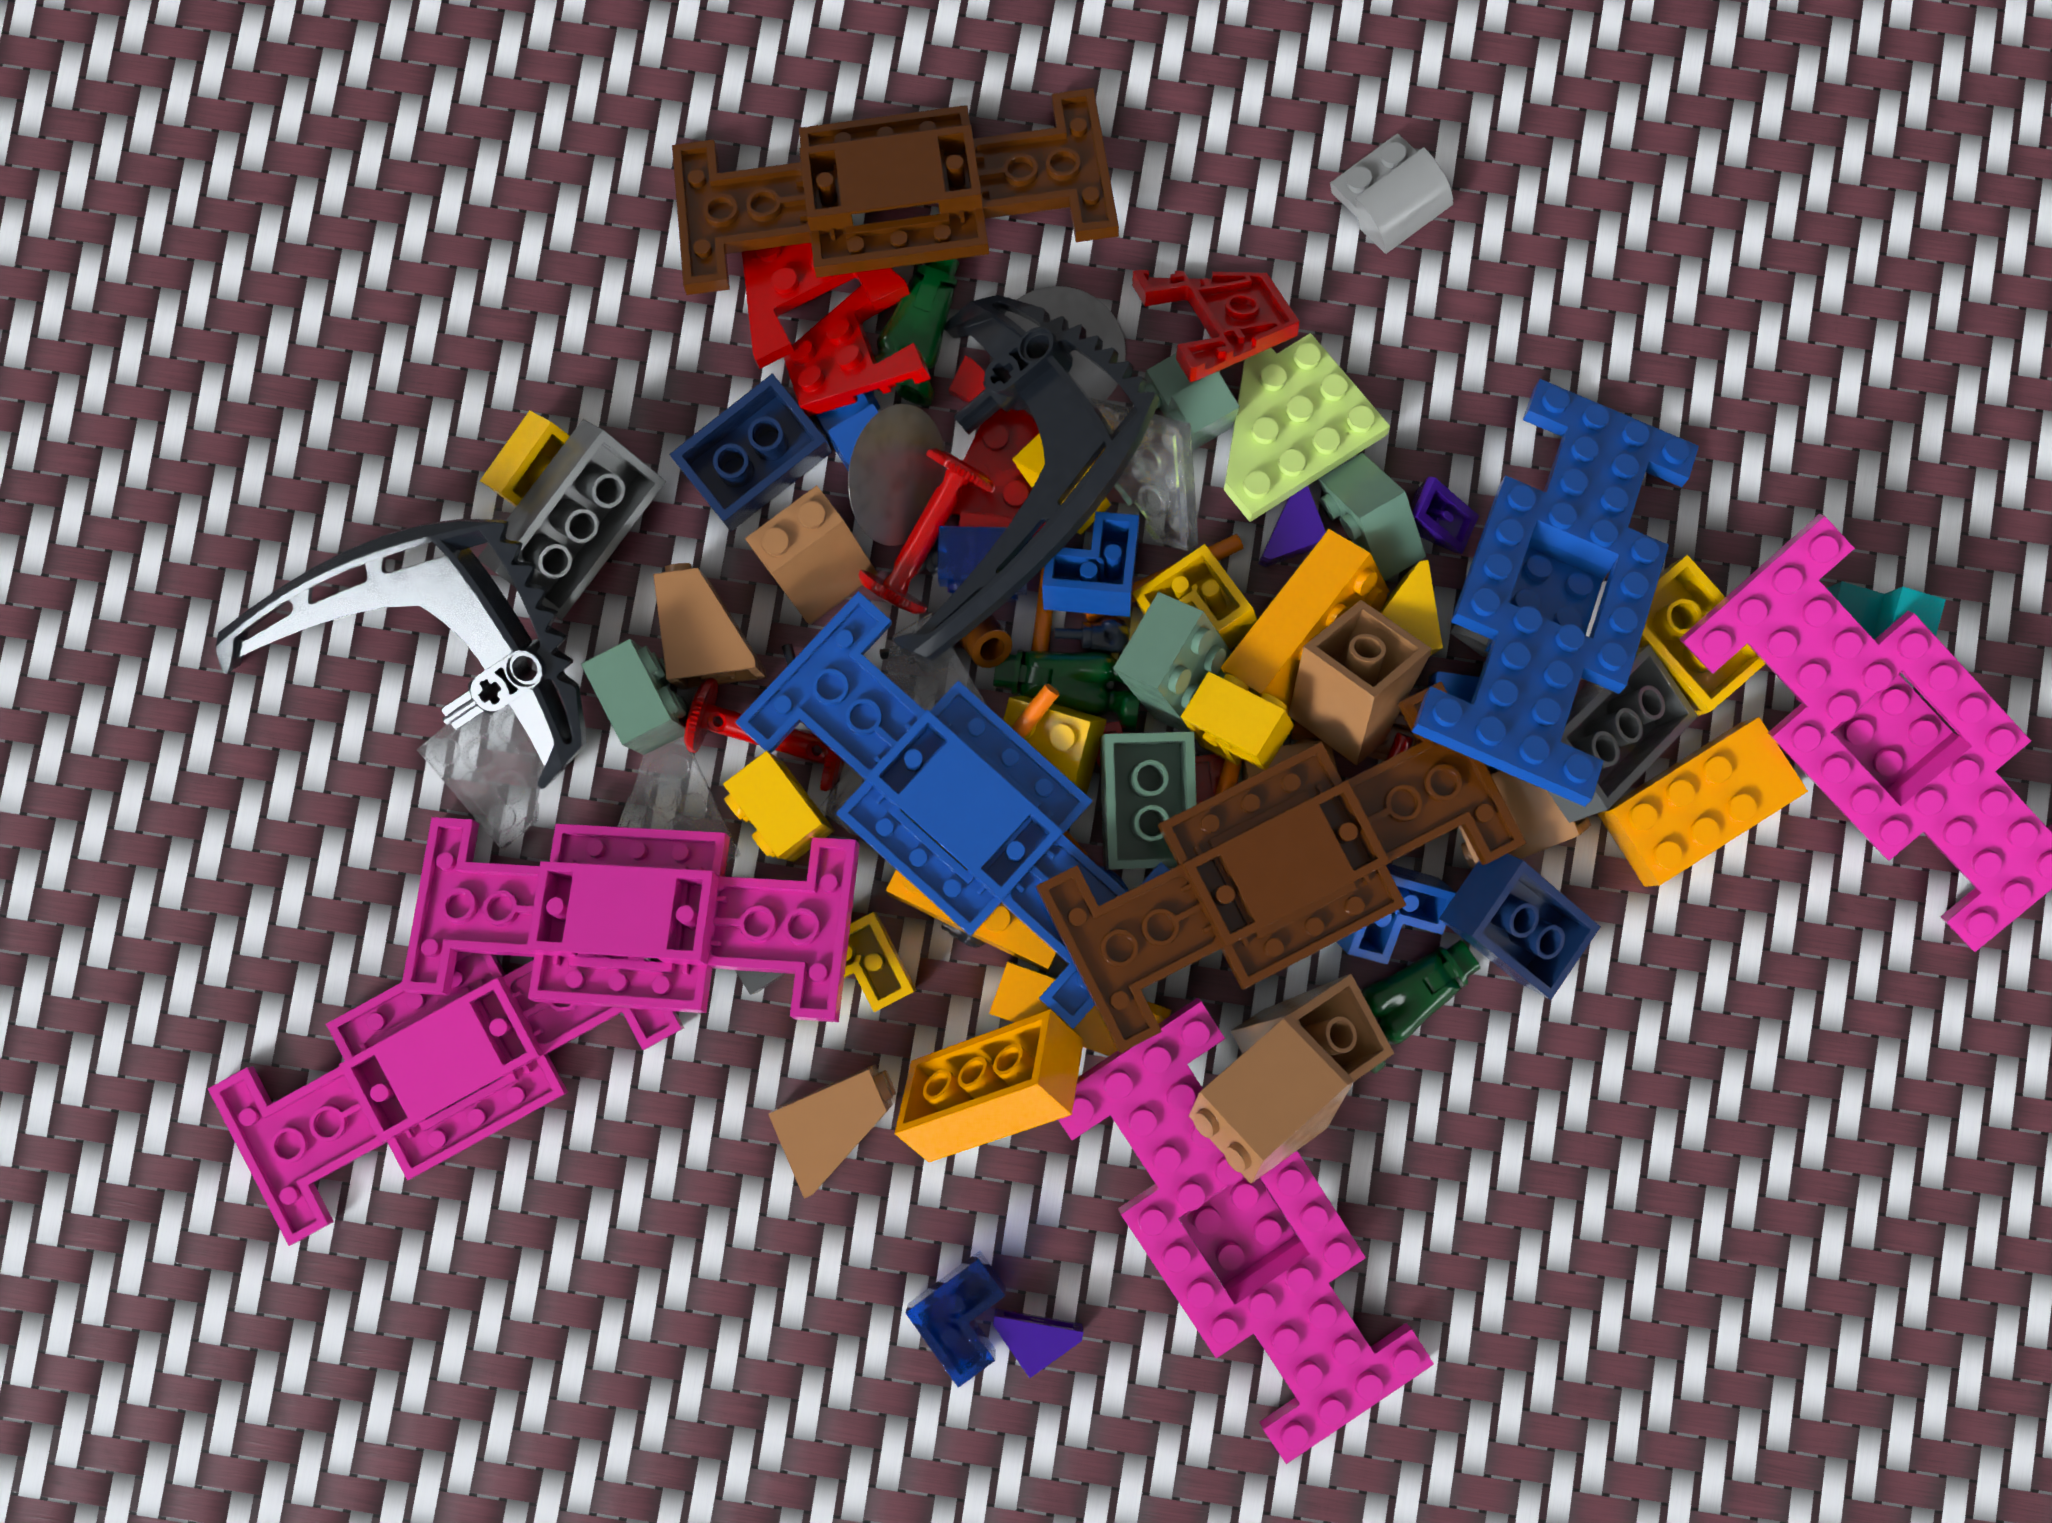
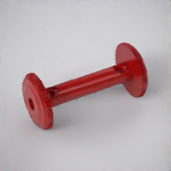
M938 448L929 449L925 455L947 468L944 480L936 487L894 562L892 573L885 580L865 570H860L858 574L860 583L876 596L916 615L925 613L927 606L907 593L910 580L918 574L956 507L961 490L969 482L991 493L995 490L993 480L988 478L985 473L953 454Z
M709 678L702 682L695 694L686 722L684 743L688 751L696 753L700 749L707 731L758 745L736 725L735 722L742 713L715 706L718 693L717 680ZM716 716H720L723 719L722 725L717 724L715 721ZM794 729L775 749L779 752L823 764L820 790L825 792L835 787L845 764L817 736ZM819 745L822 748V753H816L814 746Z

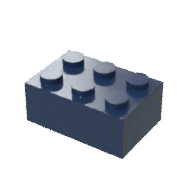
M772 373L669 455L731 532L832 453L826 438Z
M1508 853L1485 865H1482L1479 860L1439 918V920L1516 982L1552 1000L1601 927L1524 860Z

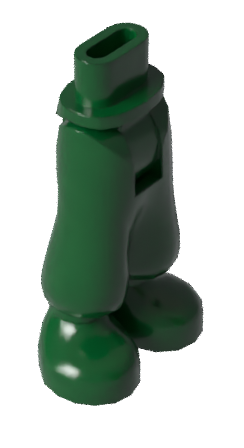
M951 259L916 265L915 274H913L907 284L910 294L900 299L894 313L877 339L879 352L874 357L876 363L914 343L922 354L927 369H932L936 365L941 350L945 324L958 280L954 277L959 266L958 260ZM908 379L896 383L895 390L900 397L920 406L931 405L935 395L934 388L929 380L915 384L913 379Z
M1018 649L1017 654H1009L1004 662L995 666L994 687L1012 689L1011 693L1014 695L1020 693L1021 696L1034 699L1047 683L1053 686L1060 694L1054 701V704L1094 716H1102L1107 712H1114L1118 716L1120 725L1125 730L1136 731L1140 701L1131 690L1120 691L1107 687L1109 682L1125 684L1113 669L1118 660L1109 653L1098 651L1074 653L1051 651L1025 652Z
M1459 940L1448 949L1439 947L1434 952L1420 958L1404 969L1368 985L1361 993L1374 1017L1378 1018L1377 1022L1388 1043L1397 1045L1411 1036L1427 1018L1462 989L1461 987L1468 985L1467 978L1481 969L1466 944ZM1386 1060L1370 1071L1374 1074L1385 1067Z

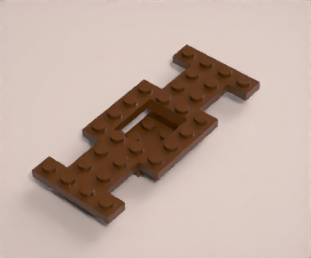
M1094 88L1052 93V108L1056 128L973 139L967 105L801 127L799 128L801 162L719 173L718 153L714 139L672 145L682 276L686 295L730 290L727 254L811 243L816 278L989 254L985 219L1068 207H1070L1076 242L1119 237V224ZM938 203L940 214L853 226L852 214Z
M1441 681L1431 686L1447 693ZM1429 688L1398 703L1411 731L1424 695ZM1413 733L1418 742L1417 745L1342 782L1323 743L1320 742L1159 823L1158 827L1178 866L1098 906L1078 865L1040 883L1035 888L1118 1052L1122 1053L1162 1032L1141 989L1219 949L1222 950L1241 989H1246L1407 906L1386 865L1459 826H1462L1482 865L1488 864L1527 844L1486 765Z

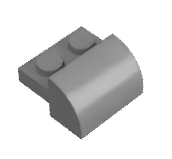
M1398 133L1330 182L1331 193L1358 218L1359 229L1385 254L1453 205L1450 185L1436 160L1424 147L1417 152Z

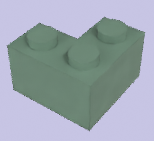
M1176 353L1146 370L1144 378L1147 381L1145 392H1155L1158 395L1159 402L1157 408H1160L1168 421L1164 424V427L1175 446L1182 444L1188 454L1232 428L1240 406L1218 371L1197 381L1189 382L1176 360Z
M1363 452L1318 479L1324 494L1320 497V503L1325 513L1331 520L1339 519L1344 531L1354 541V544L1371 553L1384 581L1426 557L1406 492Z

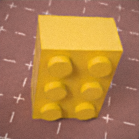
M1686 555L1672 563L1660 574L1638 649L1650 644L1696 714L1700 716L1715 709L1761 669L1765 663L1746 644L1715 673H1711L1679 640L1680 637L1725 598L1696 563Z
M765 751L723 783L730 793L724 798L725 802L740 820L749 821L754 825L757 830L751 836L766 856L771 855L773 858L776 856L778 860L782 858L794 862L811 849L812 837L826 838L835 831L785 763L768 751Z

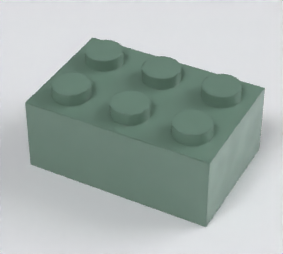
M1158 592L1113 669L1154 719L1181 732H1191L1180 716L1208 671L1224 678L1225 673L1222 671L1221 666L1232 652L1204 611Z
M628 639L581 664L623 746L648 757L684 738L690 708L682 696L678 697L675 691L672 692L668 684L671 682L666 679L664 659H659L655 652L651 653L647 646L640 647L634 641Z
M1194 732L1102 735L1099 739L1104 869L1156 868L1160 862L1168 868L1177 867L1178 864L1158 824L1197 805Z

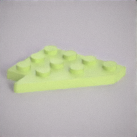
M1311 333L1279 353H1276L1271 347L1244 359L1237 402L1240 408L1234 421L1224 491L1249 522H1251L1388 434L1390 425Z

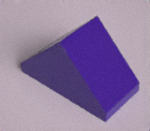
M1428 476L1416 490L1410 504L1419 536L1454 553L1462 554L1479 515L1438 479Z
M1308 486L1287 499L1258 562L1259 565L1268 567L1312 551L1326 533Z
M995 1308L993 1326L1029 1378L1082 1341L1083 1326L1081 1323Z

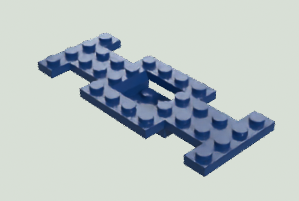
M1539 379L1531 394L1523 421L1562 437L1544 491H1541L1505 475L1498 487L1451 619L1452 623L1489 638L1485 649L1488 655L1472 702H1466L1434 687H1430L1424 695L1412 733L1585 807L1593 799L1604 760L1561 742L1581 678L1617 694H1620L1627 686L1669 547L1664 542L1628 528L1645 472L1682 488L1690 477L1699 446ZM1609 573L1594 624L1588 637L1586 632L1603 579Z
M858 591L735 723L761 748L770 753L785 740L800 722L865 780L835 813L836 816L970 937L996 908L1003 904L1069 964L1038 999L1056 1013L1070 1028L1074 1029L1095 1004L1035 886L1078 865L1098 906L1127 892L1063 835L1091 805L1093 800L959 680L930 711L928 709L925 711L863 656L892 625V621ZM903 812H905V813H906L913 821H915L923 830H921V829H920L913 821H911ZM934 840H936V841H937L944 849H946L954 858H952V857H951L944 849H942ZM1160 862L1141 884L1170 869Z

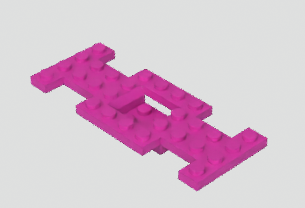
M1818 514L1680 637L1679 640L1711 673H1715L1746 644L1749 645L1796 696V700L1800 703L1797 708L1768 732L1772 739L1888 861L1924 833L1975 887L1940 917L1971 950L1976 952L2052 889V824L2047 828L1996 772L2029 744L2031 740L1915 613L1907 611L1875 640L1819 581L1855 548L1826 516ZM1901 673L1931 704V706L1943 717V719L1955 730L1957 734L1951 731V729L1939 718V716L1927 705V703L1915 692V690L1902 678V676L1900 675Z
M431 817L401 990L407 993L450 996L458 952L534 957L528 999L534 1002L707 1013L712 969L795 974L790 1017L796 1020L839 1022L860 848L857 840L812 837L807 881L725 877L730 837L726 833L556 824L550 862L540 861V866L473 862L479 823L473 819ZM578 953L642 958H658L663 962L591 958L577 956Z
M458 952L450 996L407 993L401 990V982L326 1023L345 1060L339 1064L338 1068L272 1103L254 1066L244 1068L208 1088V1091L288 1246H291L334 1222L314 1182L385 1143H388L407 1181L413 1179L567 1094L568 1091L548 1053L621 1013L624 1014L642 1050H646L684 1029L676 1011L534 1002L528 999L534 960L506 975L495 954ZM580 953L577 956L648 961L647 958Z
M1196 998L1158 1023L1162 1030L1161 1033L1122 1053L1116 1051L1078 1076L1072 1115L1058 1119L1070 1139L1074 1140L1111 1115L1155 1182L1154 1185L1119 1207L1118 1210L1215 1358L1217 1359L1254 1334L1295 1395L1294 1399L1259 1422L1284 1462L1288 1464L1433 1366L1434 1363L1407 1323L1370 1347L1329 1283L1366 1257L1298 1151L1250 1184L1240 1172L1235 1171L1228 1164L1225 1155L1217 1146L1196 1129L1189 1114L1199 1092L1203 1088L1187 1064L1225 1039L1202 1001Z

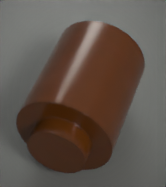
M992 614L958 641L975 664L982 668H992L1000 665L1007 659L1012 650L1011 637Z

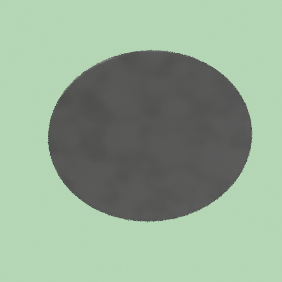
M1052 286L1031 291L1017 299L1018 301L1044 308L1049 313L1050 320L1064 316L1068 321L1069 329L1082 324L1086 329V338L1099 336L1103 341L1102 350L1111 347L1115 348L1119 354L1117 363L1125 362V341L1121 327L1106 305L1094 296L1071 287ZM1010 311L1005 313V316L1026 332L1032 328L1040 327L1020 315ZM1071 351L1073 364L1069 372L1070 375L1081 386L1096 407L1100 406L1112 394L1118 383L1078 351ZM1027 407L1026 409H1024V410H1026L1029 414L1032 415V413H1031V411H1030V409H1029L1028 407Z
M910 404L891 405L871 418L856 441L849 465L848 491L855 519L867 536L880 544L888 546L901 545L907 541L936 487L943 482L946 467L925 455L932 448L945 451L943 440L936 424L926 412Z

